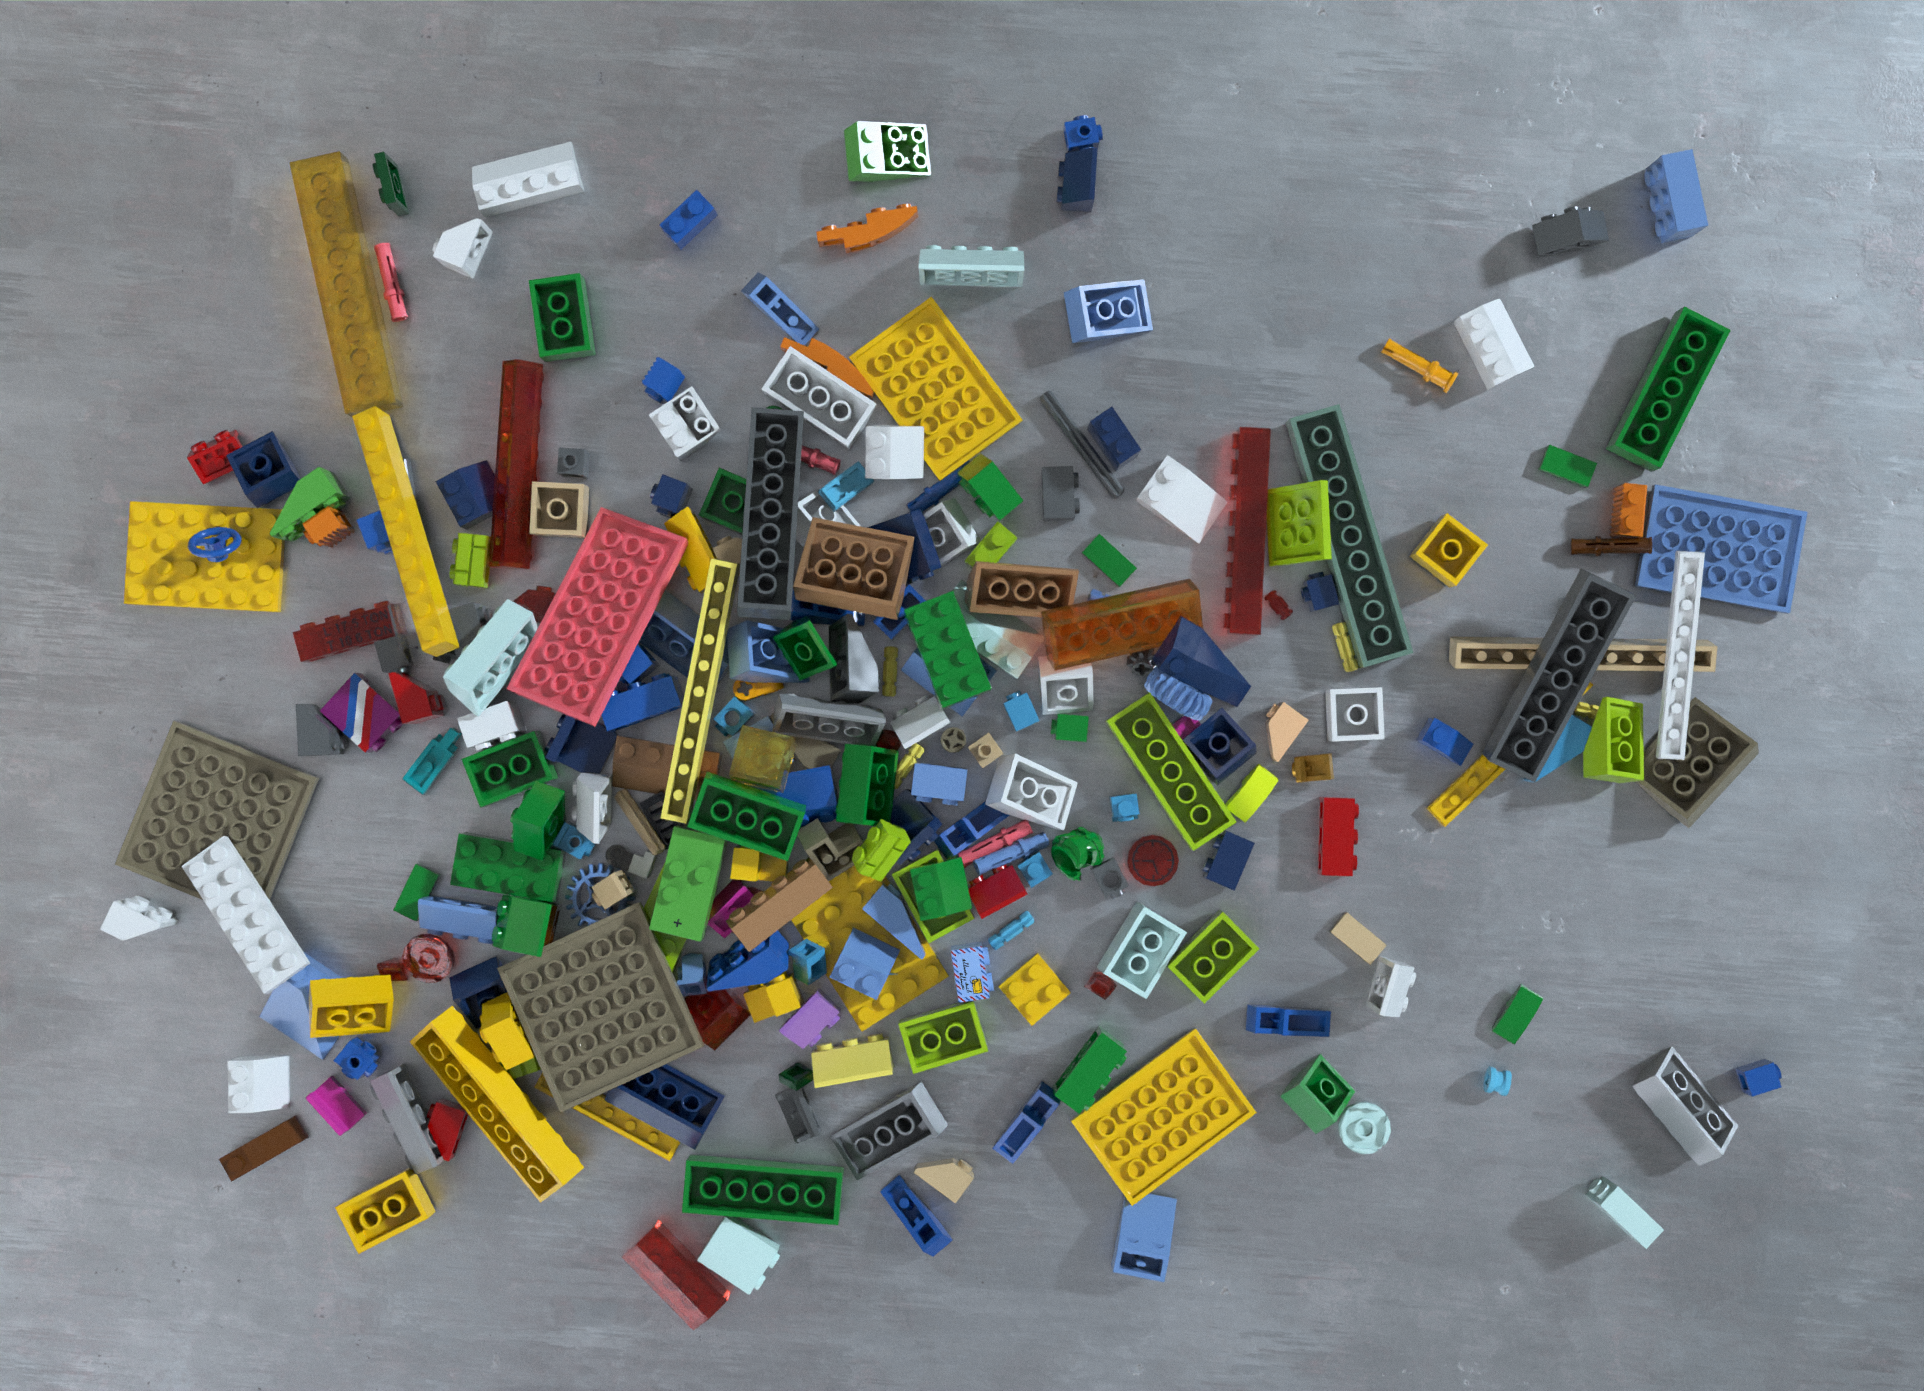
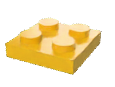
M1038 953L998 985L1031 1026L1071 993Z

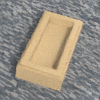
M1347 912L1341 916L1329 931L1369 965L1374 962L1387 946Z

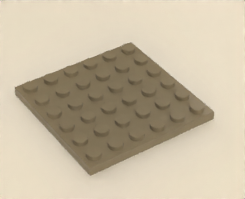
M173 721L115 865L203 900L185 873L182 865L221 837L228 836L270 900L319 778L179 721Z
M641 902L544 946L542 957L524 955L497 968L560 1113L705 1046L654 930H649L650 921Z

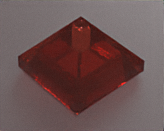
M883 729L875 746L898 750L902 743L895 731Z
M397 958L377 963L380 976L391 975V981L408 980L405 966Z
M1094 972L1084 985L1086 989L1104 1000L1110 996L1117 986L1110 977L1099 972Z

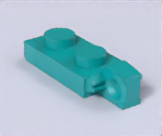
M454 727L450 728L444 736L438 734L436 738H432L402 780L424 795L456 754L455 752L458 747L454 744L462 733Z

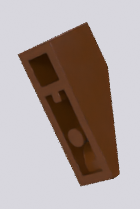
M297 1115L221 1157L219 1161L232 1182L309 1137Z

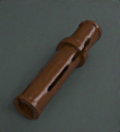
M1595 536V539L1571 538V555L1595 554V557H1598L1601 554H1652V537L1601 538V536Z

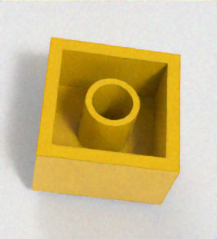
M1446 513L1438 518L1409 557L1451 588L1457 586L1488 544Z

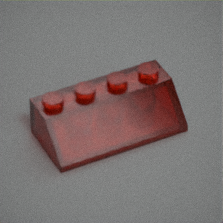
M659 1219L621 1256L693 1331L709 1320L728 1301L731 1294L703 1264L697 1261V1258Z

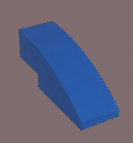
M984 801L941 832L934 842L944 857L949 860L1010 815L985 805L986 801Z
M1247 1004L1246 1031L1262 1034H1280L1283 1036L1329 1037L1331 1011Z
M1041 1081L992 1148L1012 1164L1043 1128L1044 1123L1060 1105L1061 1100L1054 1095L1053 1089Z

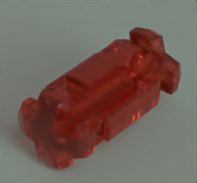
M1272 590L1264 597L1265 601L1268 600L1270 607L1275 613L1281 615L1280 619L1285 620L1292 615L1293 610H1289V605L1285 600L1276 594V590Z

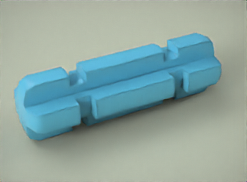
M1025 911L1019 916V919H1014L999 930L1000 933L992 935L988 939L993 949L998 950L1004 945L1005 941L1008 942L1021 933L1025 926L1028 928L1032 925L1034 918L1028 911Z

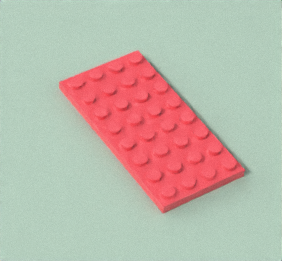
M601 507L506 689L595 727L688 546V540L682 536Z

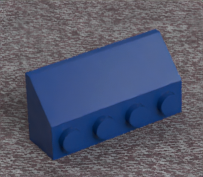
M830 765L739 782L806 805L805 815L800 827L808 825L817 818L820 822L827 823L835 820L837 817L838 794Z

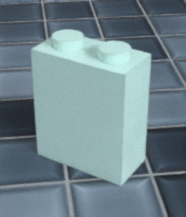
M1604 1176L1590 1184L1589 1191L1585 1195L1628 1236L1645 1249L1664 1231L1622 1189Z
M725 1216L697 1261L749 1295L753 1288L758 1291L766 1278L763 1273L766 1268L770 1267L772 1269L778 1261L780 1255L777 1252L780 1245L738 1217Z

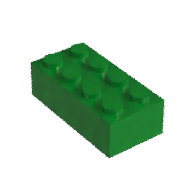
M953 591L904 609V616L942 710L991 691L992 688Z
M706 772L687 827L788 861L805 815L806 805Z
M468 832L459 833L450 885L554 902L559 897L566 852L560 848L551 847L543 861L514 851L513 840Z

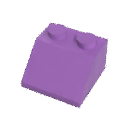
M818 988L803 1003L801 1008H798L781 1026L779 1032L802 1049L807 1045L813 1047L822 1037L819 1033L826 1026L830 1029L840 1019L837 1014L841 1008Z

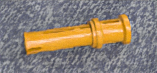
M1391 338L1388 339L1381 353L1423 375L1425 382L1431 381L1443 388L1445 393L1449 391L1458 376L1456 371L1452 373L1441 367L1438 361L1433 360L1430 362L1396 343Z

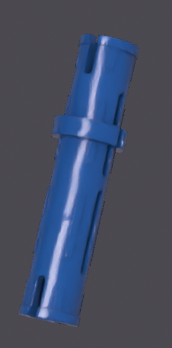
M968 460L931 487L927 486L924 488L923 493L906 504L909 511L912 512L921 508L922 511H925L933 504L935 506L939 504L940 499L960 485L958 482L961 478L957 472L970 461Z

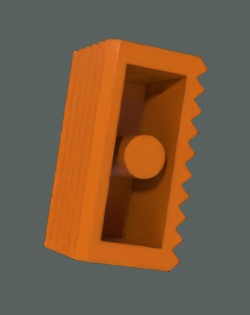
M1623 483L1613 488L1615 490L1613 493L1615 497L1613 498L1614 503H1612L1614 507L1612 508L1613 513L1611 515L1613 517L1610 524L1612 528L1609 529L1611 531L1609 535L1613 538L1643 537L1647 485Z
M329 506L302 523L306 529L303 532L305 537L311 544L316 543L320 547L324 545L333 548L334 544H338V541L342 542V539H346V536L355 533V529L345 514Z

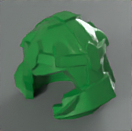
M1078 827L1069 833L1055 836L1052 841L1051 856L1062 874L1070 880L1080 881L1082 875L1080 870L1090 865L1094 867L1102 863L1105 856L1103 853L1104 844L1099 834L1088 831L1084 827Z

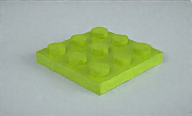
M1328 480L1266 489L1269 566H1284L1332 559Z

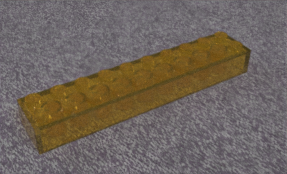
M340 151L289 162L345 414L352 417L374 406L382 411L403 407V402L348 158Z

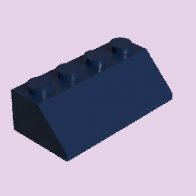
M665 1064L609 1090L605 1101L696 1150L725 1096Z

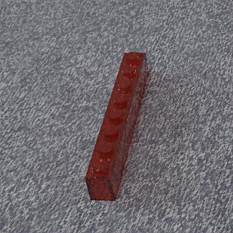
M520 359L502 362L489 567L514 570L530 569V562L532 560L531 543L533 535L530 534L532 482H537L538 437L540 433V409L542 407L541 392L544 380L543 364Z
M1239 427L1237 434H1232L1231 446L1232 449H1236L1235 459H1231L1230 474L1234 475V485H1230L1229 500H1233V510L1228 512V526H1232V536L1227 537L1226 549L1231 552L1230 562H1226L1225 577H1229V587H1225L1224 603H1228V613L1223 614V628L1227 629L1228 635H1261L1271 428Z

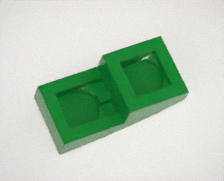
M1520 984L1506 1003L1507 1008L1492 1026V1032L1515 1045L1536 1014L1543 1001V997Z

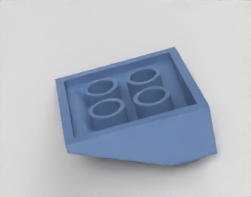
M304 952L310 964L272 991L259 1017L324 1060L340 1036L310 1038V980L342 977Z

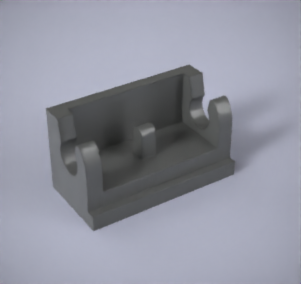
M803 1087L798 1091L788 1088L775 1094L793 1139L797 1144L820 1135L821 1127Z

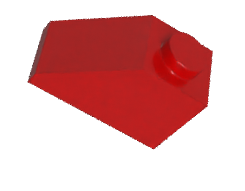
M441 1098L436 1104L432 1103L427 1114V1118L430 1119L428 1129L443 1159L450 1161L455 1157L469 1114L459 1103Z

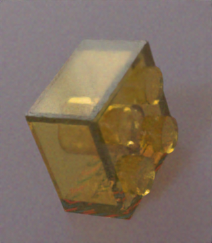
M742 725L729 777L739 783L784 793L797 744L794 737Z

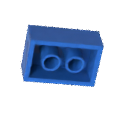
M662 673L651 677V683L646 684L640 681L628 685V691L614 690L602 713L606 730L618 731L682 708L684 693L678 677L672 676L670 673Z

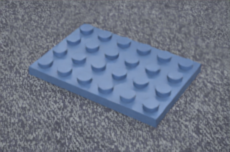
M1656 484L1652 485L1643 538L1652 537V554L1640 553L1635 587L1672 593L1676 551L1704 552L1700 598L1788 614L1791 611L1808 512Z

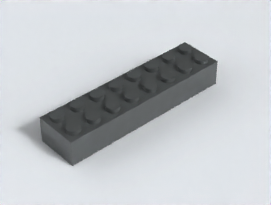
M754 407L751 409L737 617L791 619L804 411Z
M1582 568L1580 569L1482 752L1489 762L1536 782L1634 602L1636 595Z

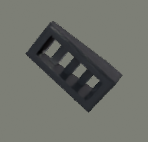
M662 790L640 802V805L651 826L664 843L665 850L669 849L671 837L667 839L665 835L672 832L674 826L683 825L681 822L672 821L673 824L661 829L660 826L670 821L661 818L655 819V816L662 813L663 805L652 812L649 807L660 801L664 803L665 794Z

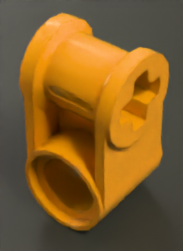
M736 680L733 685V692L740 700L748 701L785 687L783 683L745 682L747 685H752L749 695L745 696L744 693H739L738 691L742 688L741 683L745 681Z

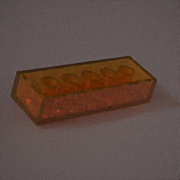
M1189 578L1041 611L1047 659L1054 670H1060L1161 646L1180 616L1203 628L1199 589Z

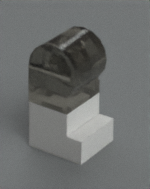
M624 844L610 846L605 855L609 865L646 879L651 876L658 856L652 855L650 850L645 851V854L641 855L630 851Z

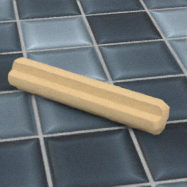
M628 790L618 791L614 797L647 848L654 856L661 854L665 849V845Z

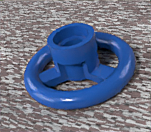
M213 527L194 534L188 541V549L193 555L207 558L210 562H221L228 558V554L240 546L242 539L240 534L234 529ZM218 535L217 537H211V538H209V539H203V538L208 537V536ZM232 537L233 542L226 546L225 541ZM196 546H204L205 550L199 549Z

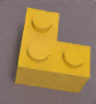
M738 845L733 850L730 879L773 882L777 877L785 876L788 873L789 859L786 861Z
M786 971L768 983L747 986L749 990L743 993L754 1023L774 1015L778 1017L801 1008L804 1003L796 978H794V973L787 975Z
M508 992L483 1003L479 1032L482 1040L485 1043L489 1042L491 1045L492 1054L496 1062H501L504 1068L508 1070L534 1058L535 1054Z

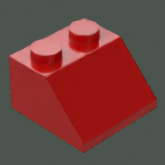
M388 673L402 724H417L445 716L443 710L446 709V703L442 694L439 695L437 690L406 673Z
M1005 864L992 869L993 874L986 878L980 875L969 881L971 885L968 887L969 895L981 919L1027 895V891L1012 864L1008 866Z

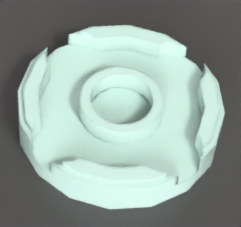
M1367 1101L1356 1102L1348 1106L1341 1114L1338 1122L1339 1135L1343 1143L1353 1152L1360 1154H1372L1378 1151L1387 1143L1391 1133L1390 1121L1385 1112L1376 1104Z

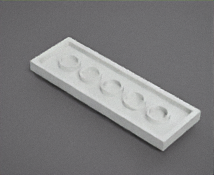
M228 836L221 837L182 865L185 873L264 994H269L310 964Z

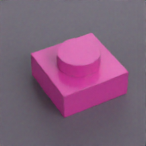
M1185 715L1172 724L1182 741L1201 725L1198 720H1193Z

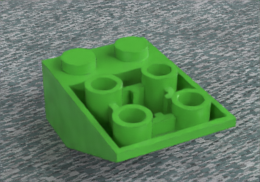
M856 121L844 130L849 181L874 182L931 175L926 125Z
M318 467L297 481L270 531V535L285 541H295L304 534L303 530L305 528L302 523L327 506L338 510L343 509L346 506L345 502L351 497L333 472Z

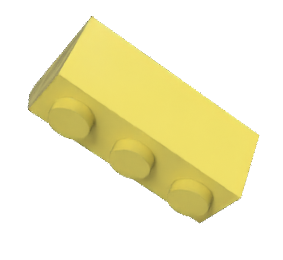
M880 1033L867 1036L868 1040L858 1042L857 1038L842 1040V1045L832 1046L831 1042L816 1045L817 1049H814L811 1053L815 1088L892 1075L894 1063L889 1036L883 1037V1034Z

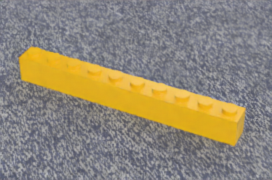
M374 406L352 417L423 652L438 657L460 646L390 415Z

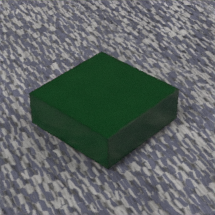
M798 1062L778 1074L779 1082L795 1091H798L814 1080L813 1070Z

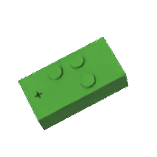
M680 825L674 826L649 930L699 942L704 939L727 840Z

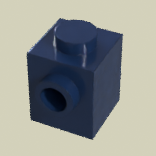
M1322 571L1308 575L1309 580L1303 582L1304 587L1301 588V595L1304 603L1308 602L1310 612L1339 605L1332 574L1324 576Z

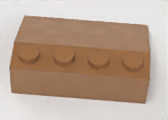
M813 517L793 584L796 600L898 620L906 587L914 537Z

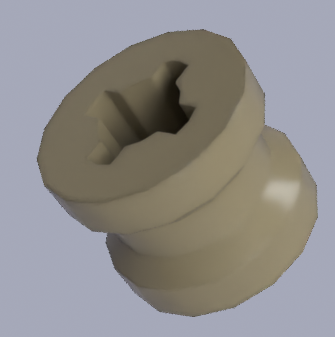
M956 727L946 729L941 735L942 747L950 753L961 751L966 744L965 733Z

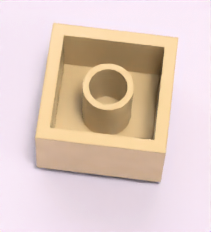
M532 482L530 534L541 537L585 539L588 524L589 487L585 484Z

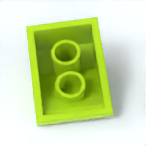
M1611 697L1602 698L1583 751L1584 778L1615 783L1644 780L1643 703Z

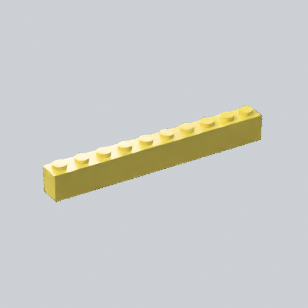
M711 559L661 819L687 824L692 815L740 570L739 563L719 559Z

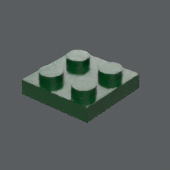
M384 151L375 153L376 163L372 165L376 178H380L382 188H379L378 191L382 203H386L389 210H393L398 216L408 215L409 212L397 164Z

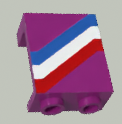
M354 673L322 707L320 712L365 753L378 752L386 744L385 738L389 733H395L403 725L399 711L367 683L369 680L362 673Z

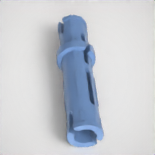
M1044 832L1025 840L1022 838L1016 840V843L974 859L975 871L978 875H982L1014 860L1029 858L1030 854L1050 847L1049 840Z

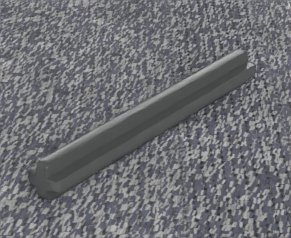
M1045 392L1040 397V401L1111 497L1114 499L1118 498L1124 493V488L1053 392Z

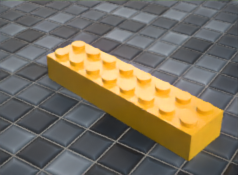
M453 1006L432 1020L409 1041L540 1203L563 1187L584 1168L577 1155L571 1152L563 1142L562 1137L549 1125L545 1116L531 1103L529 1096L518 1087L512 1075L506 1072L500 1063L496 1062L492 1052L483 1044L480 1036L465 1022L463 1015Z

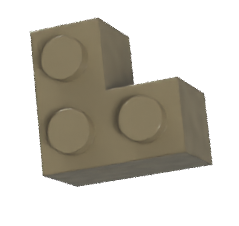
M818 818L801 828L797 834L804 850L828 881L854 866L852 861L853 852L864 843V839L854 824L845 823L828 834Z

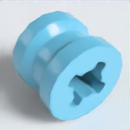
M1489 1066L1484 1076V1092L1491 1093L1495 1091L1501 1096H1507L1512 1080L1511 1071L1503 1070L1501 1072Z

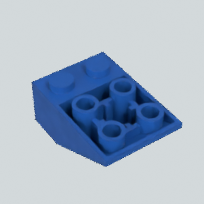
M778 930L750 952H748L740 940H737L731 945L730 949L722 954H716L709 961L706 989L708 991L768 983L788 970L789 943Z

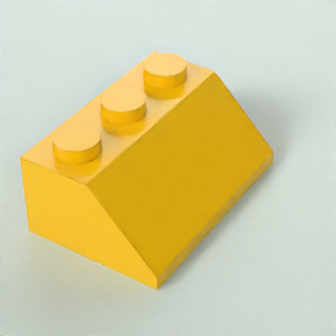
M686 507L664 523L667 529L665 531L682 536L688 540V546L679 564L681 568L686 566L690 574L686 578L693 591L698 589L699 593L703 594L705 592L711 559H717L695 512L691 508Z
M391 975L310 980V1038L390 1032L394 1002Z

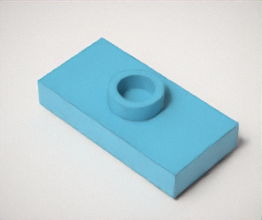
M858 461L822 487L818 493L832 511L835 512L873 484L874 480L865 478V468Z

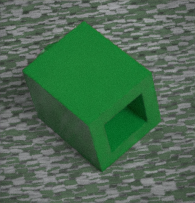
M1057 714L1056 719L1051 720L1050 734H1055V740L1087 742L1089 716Z

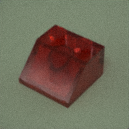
M730 988L715 991L707 990V994L690 995L684 998L703 1043L714 1051L751 1015L742 1000Z

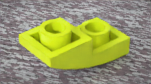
M1258 763L1242 780V786L1225 803L1226 807L1231 813L1246 823L1270 794L1278 782V778Z

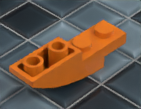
M900 204L896 206V209L886 210L884 207L871 210V213H866L867 224L857 221L848 223L847 227L837 228L835 225L822 227V231H816L819 247L844 244L847 254L876 246L899 234L918 218L917 206Z
M784 337L780 346L782 351L786 353L791 346L867 398L873 400L874 392L866 379L849 360L836 350L814 338L811 339L807 347Z

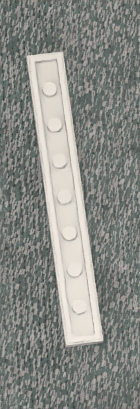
M1676 551L1656 748V758L1684 760L1704 552Z

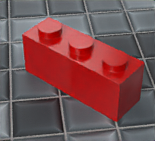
M1320 797L1319 875L1353 876V871L1357 870V855H1353L1354 845L1358 843V830L1354 829V819H1358L1359 805L1355 803V798Z

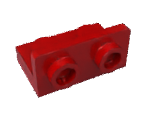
M228 430L221 431L214 436V440L208 443L200 441L190 447L191 451L187 459L203 485L233 471L226 455L243 447L237 438L239 435L237 430L231 432Z

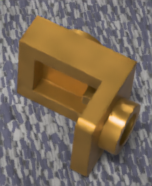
M1332 753L1294 757L1292 774L1296 777V782L1334 779Z

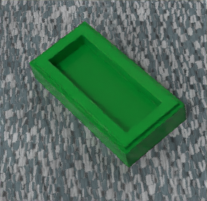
M1548 445L1538 470L1587 488L1597 463Z
M1100 534L1082 552L1089 561L1118 587L1137 569Z
M418 863L415 864L393 911L417 922L419 920L418 900L432 894L441 874Z

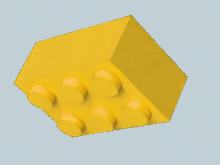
M410 1168L344 1200L335 1207L358 1254L428 1219L436 1212L418 1175Z

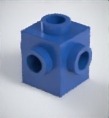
M1081 115L1073 118V121L1064 122L1063 131L1067 153L1088 148H1098L1099 141L1103 140L1101 125H1096L1095 117L1088 118L1087 115Z
M356 1037L346 1044L333 1061L342 1067L341 1071L345 1076L350 1079L355 1078L359 1080L364 1076L369 1078L378 1067L376 1062L381 1056L376 1053L377 1049L367 1041L362 1042Z

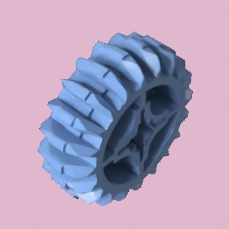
M1157 666L1147 676L1144 684L1147 691L1180 714L1193 720H1202L1204 715L1206 716L1210 710L1213 701L1208 694L1159 670Z
M604 863L598 864L597 871L593 864H589V873L584 868L579 869V874L582 878L576 875L571 877L576 885L569 884L566 887L568 890L573 891V894L565 895L566 900L573 901L572 904L566 906V909H575L576 912L570 916L571 919L578 916L581 917L578 921V926L584 925L585 922H588L587 926L602 920L587 913V911L594 907L601 909L603 913L606 912L610 916L632 906L627 904L628 901L636 900V896L629 895L620 901L616 912L613 909L614 906L604 909L603 906L599 907L596 903L591 905L594 901L592 886L597 884V882L593 881L592 877H608L613 873V864H610L606 871ZM586 883L589 899L582 905L581 891Z

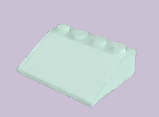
M929 245L926 246V249H920V285L1022 287L1024 251H1018L1017 247H1004L1003 251L992 250V247L980 246L977 247V250H967L965 246H952L951 250L941 249V246Z

